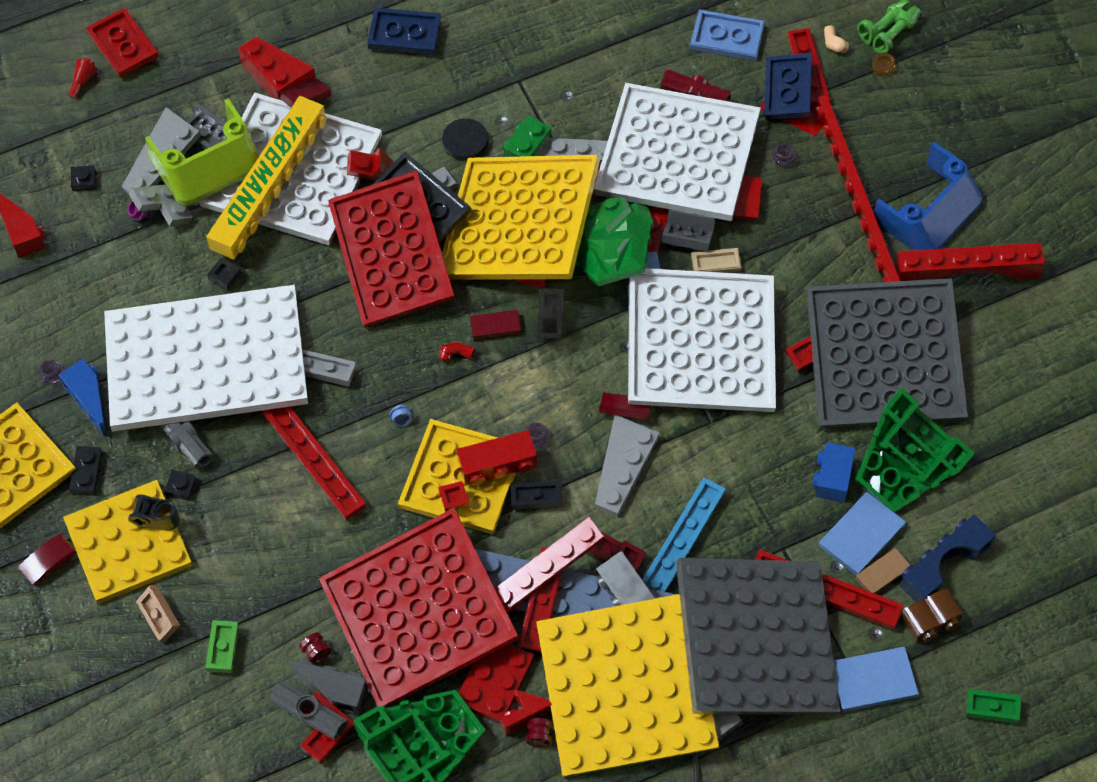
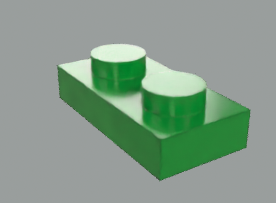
M968 689L966 717L1019 723L1021 695Z

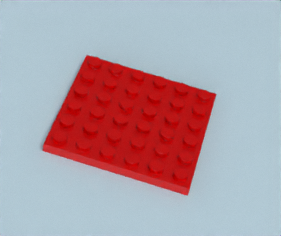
M455 508L319 578L378 707L384 705L385 708H388L520 639Z

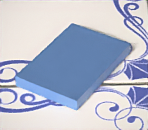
M699 9L690 43V50L756 61L765 21Z
M866 492L823 537L818 546L854 575H857L903 529L906 522Z
M905 647L833 661L841 712L917 698L919 695Z

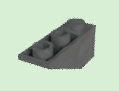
M291 660L290 665L293 674L313 692L317 691L341 712L359 716L368 689L366 678H363L361 674L356 672H349L348 674L339 672L338 669L332 666H324L323 668L315 666L307 660Z

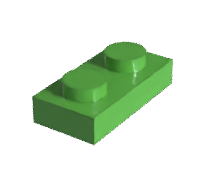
M212 620L205 666L207 672H233L239 630L238 622Z

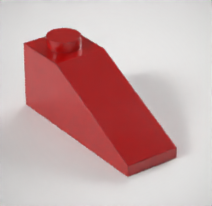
M0 193V213L18 258L44 249L45 246L42 239L46 238L42 226H36L32 216Z

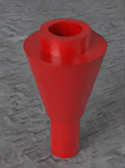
M85 57L77 59L73 84L68 92L69 97L76 99L81 87L98 70L94 61Z

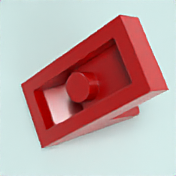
M380 148L374 154L351 150L348 153L347 175L376 181L393 164V160Z
M514 690L515 700L520 709H512L506 712L503 718L500 719L501 728L505 736L527 727V721L530 719H543L551 715V701Z

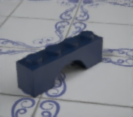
M972 515L968 520L962 519L950 536L945 534L938 541V546L934 550L928 549L920 557L918 564L915 566L910 565L903 571L900 587L916 602L926 599L941 590L943 580L940 576L939 566L944 561L953 557H967L977 560L993 545L996 534L976 515Z

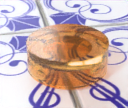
M879 53L873 57L872 70L876 74L887 76L893 72L895 67L893 56L888 53Z

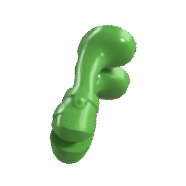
M901 0L890 5L887 9V14L880 21L873 24L870 20H862L857 25V30L864 43L869 45L873 42V49L877 53L885 54L892 49V40L902 30H909L917 23V19L922 11L916 6L910 8V1ZM892 23L895 24V25H894L890 30H888L886 33H885V32H882V31L885 30L888 26H890Z

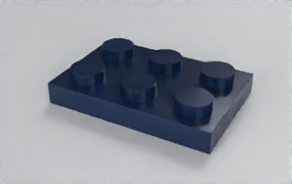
M374 7L367 42L368 49L435 55L441 14Z
M812 53L766 57L764 105L766 120L811 117Z

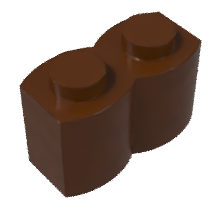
M946 588L902 610L901 618L917 643L933 640L937 637L939 631L945 629L951 631L960 625L963 613Z

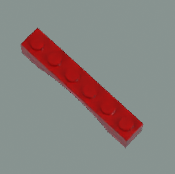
M1041 243L898 251L895 269L900 281L933 280L971 272L997 273L1014 279H1032L1041 277L1045 261Z

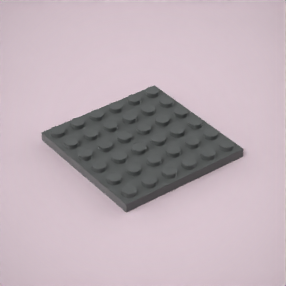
M952 278L807 286L806 295L819 428L877 425L884 406L900 387L905 389L920 403L918 408L933 422L967 420L968 414Z
M679 558L676 560L693 714L836 715L840 712L820 562Z

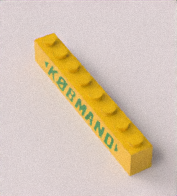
M302 96L297 98L206 236L210 250L233 260L238 253L244 250L247 239L256 232L258 222L262 216L265 217L267 215L273 199L278 198L282 185L291 178L295 165L302 161L305 150L313 144L318 130L324 127L327 120L324 105Z

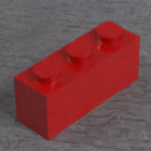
M529 430L456 449L457 461L465 486L471 484L479 485L493 478L502 479L509 474L519 471L528 472L537 467V454Z

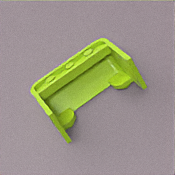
M229 98L224 100L227 122L223 126V133L226 140L187 159L177 149H168L160 153L150 136L145 137L149 159L180 205H192L244 180L259 157L246 124Z

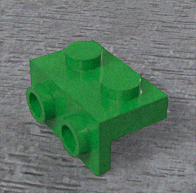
M528 115L523 122L517 125L513 136L504 142L502 147L504 157L534 156L552 133V127Z

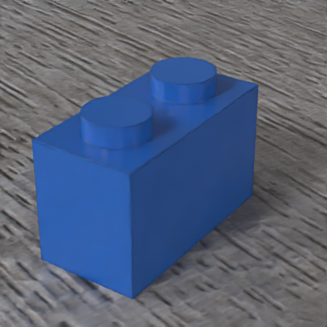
M826 442L824 451L819 450L816 465L821 466L820 473L815 472L812 487L817 488L815 497L845 503L855 452L854 447Z

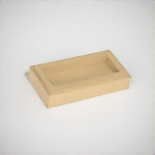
M738 248L691 253L693 271L741 272Z

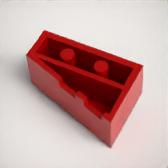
M257 36L238 47L241 64L271 98L281 100V92L316 79L314 67Z

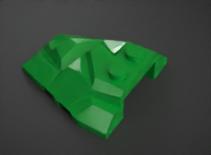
M623 197L610 198L604 202L589 205L575 264L577 266L581 265L584 273L598 287L645 273L649 254L647 245L651 243L650 230H653L654 227L649 208L638 203L629 205Z
M902 387L898 389L884 406L855 479L893 512L920 497V494L928 489L938 486L941 481L949 476L959 473L975 454L958 437H950L918 408L920 403Z
M456 690L424 696L423 700L417 702L401 701L398 706L385 708L384 705L375 707L353 721L358 736L365 744L364 750L366 755L386 782H443L485 733V728Z

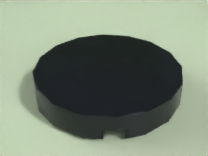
M462 118L454 120L447 125L443 131L442 144L445 152L452 155L454 159L467 161L468 158L479 157L480 153L486 150L488 134L480 122Z

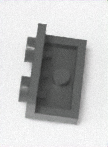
M196 103L193 106L195 113L186 122L201 133L195 144L205 150L226 140L223 126L227 120L218 118L208 107H202Z
M669 209L662 243L674 247L692 248L695 251H708L713 237L715 218Z

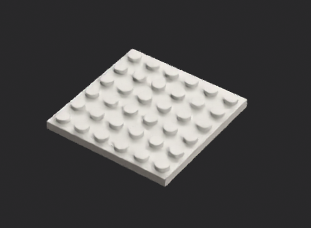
M625 83L594 186V195L608 198L623 197L629 202L732 221L760 115V107Z
M254 93L242 116V120L246 124L257 154L260 156L291 108L281 100ZM325 113L327 120L324 127L318 130L313 144L307 147L302 161L295 165L291 178L284 182L278 198L273 199L265 217L262 216L258 224L330 246L336 233V228L328 199L356 191L362 179L347 175L348 153L353 150L373 154L382 136V131ZM243 180L200 200V206L222 213Z
M646 268L645 273L629 277L628 404L775 412L774 276Z

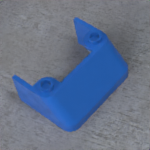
M935 142L931 144L927 166L951 182L926 210L916 204H907L899 211H896L880 199L877 200L874 216L878 226L912 250L941 249L978 210L982 201V194L966 164Z

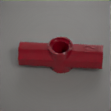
M668 69L665 71L660 84L661 89L727 102L731 98L730 91L709 84L708 80L700 75L688 77Z

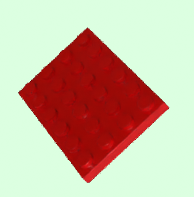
M417 170L328 199L364 328L456 299Z

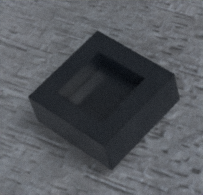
M94 165L71 167L72 191L96 190V169Z
M220 258L207 274L208 280L228 290L241 274V269L229 261Z
M172 470L164 490L165 495L189 501L197 481L196 475Z

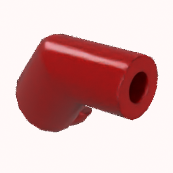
M460 342L445 344L439 349L441 351L439 358L444 361H450L452 354H458L472 359L476 348Z

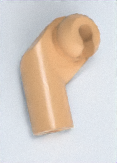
M826 26L824 28L826 47L837 53H846L849 50V43L836 36L835 27Z

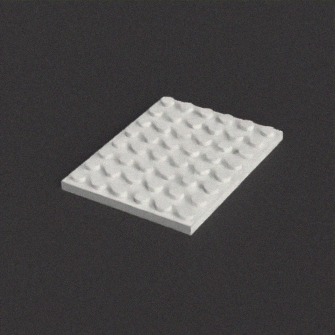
M295 285L104 311L109 413L112 432L308 404Z

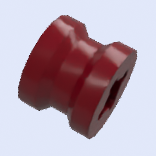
M318 632L306 637L299 645L300 651L307 654L308 661L314 665L325 660L332 651L328 644H324L323 637Z
M542 718L528 720L527 728L529 729V734L526 736V743L530 746L541 748L551 746L552 737L550 732L553 730V722Z

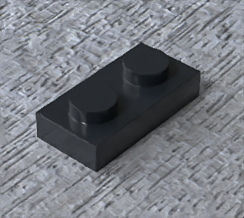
M77 446L74 459L76 469L72 472L70 494L96 495L103 454L101 447Z
M561 482L511 483L512 510L562 507Z

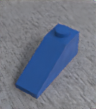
M81 359L58 375L66 391L104 436L107 434L101 386L97 378L100 374L93 364L88 365L84 359Z

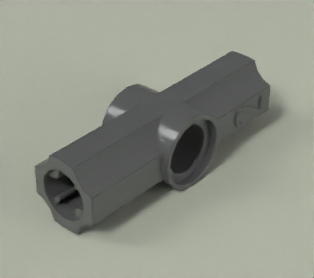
M188 421L159 425L166 433L167 439L177 452L181 451L195 469L204 468L213 458L212 453L199 439L196 430Z
M284 681L276 684L269 697L272 703L297 717L303 725L313 727L334 741L342 735L347 725L345 718L318 703L314 696L305 695ZM307 707L314 708V711L312 713H302V711Z

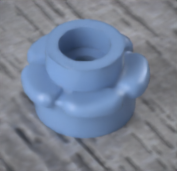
M397 405L389 413L390 420L397 427L408 426L412 422L413 410L405 405Z

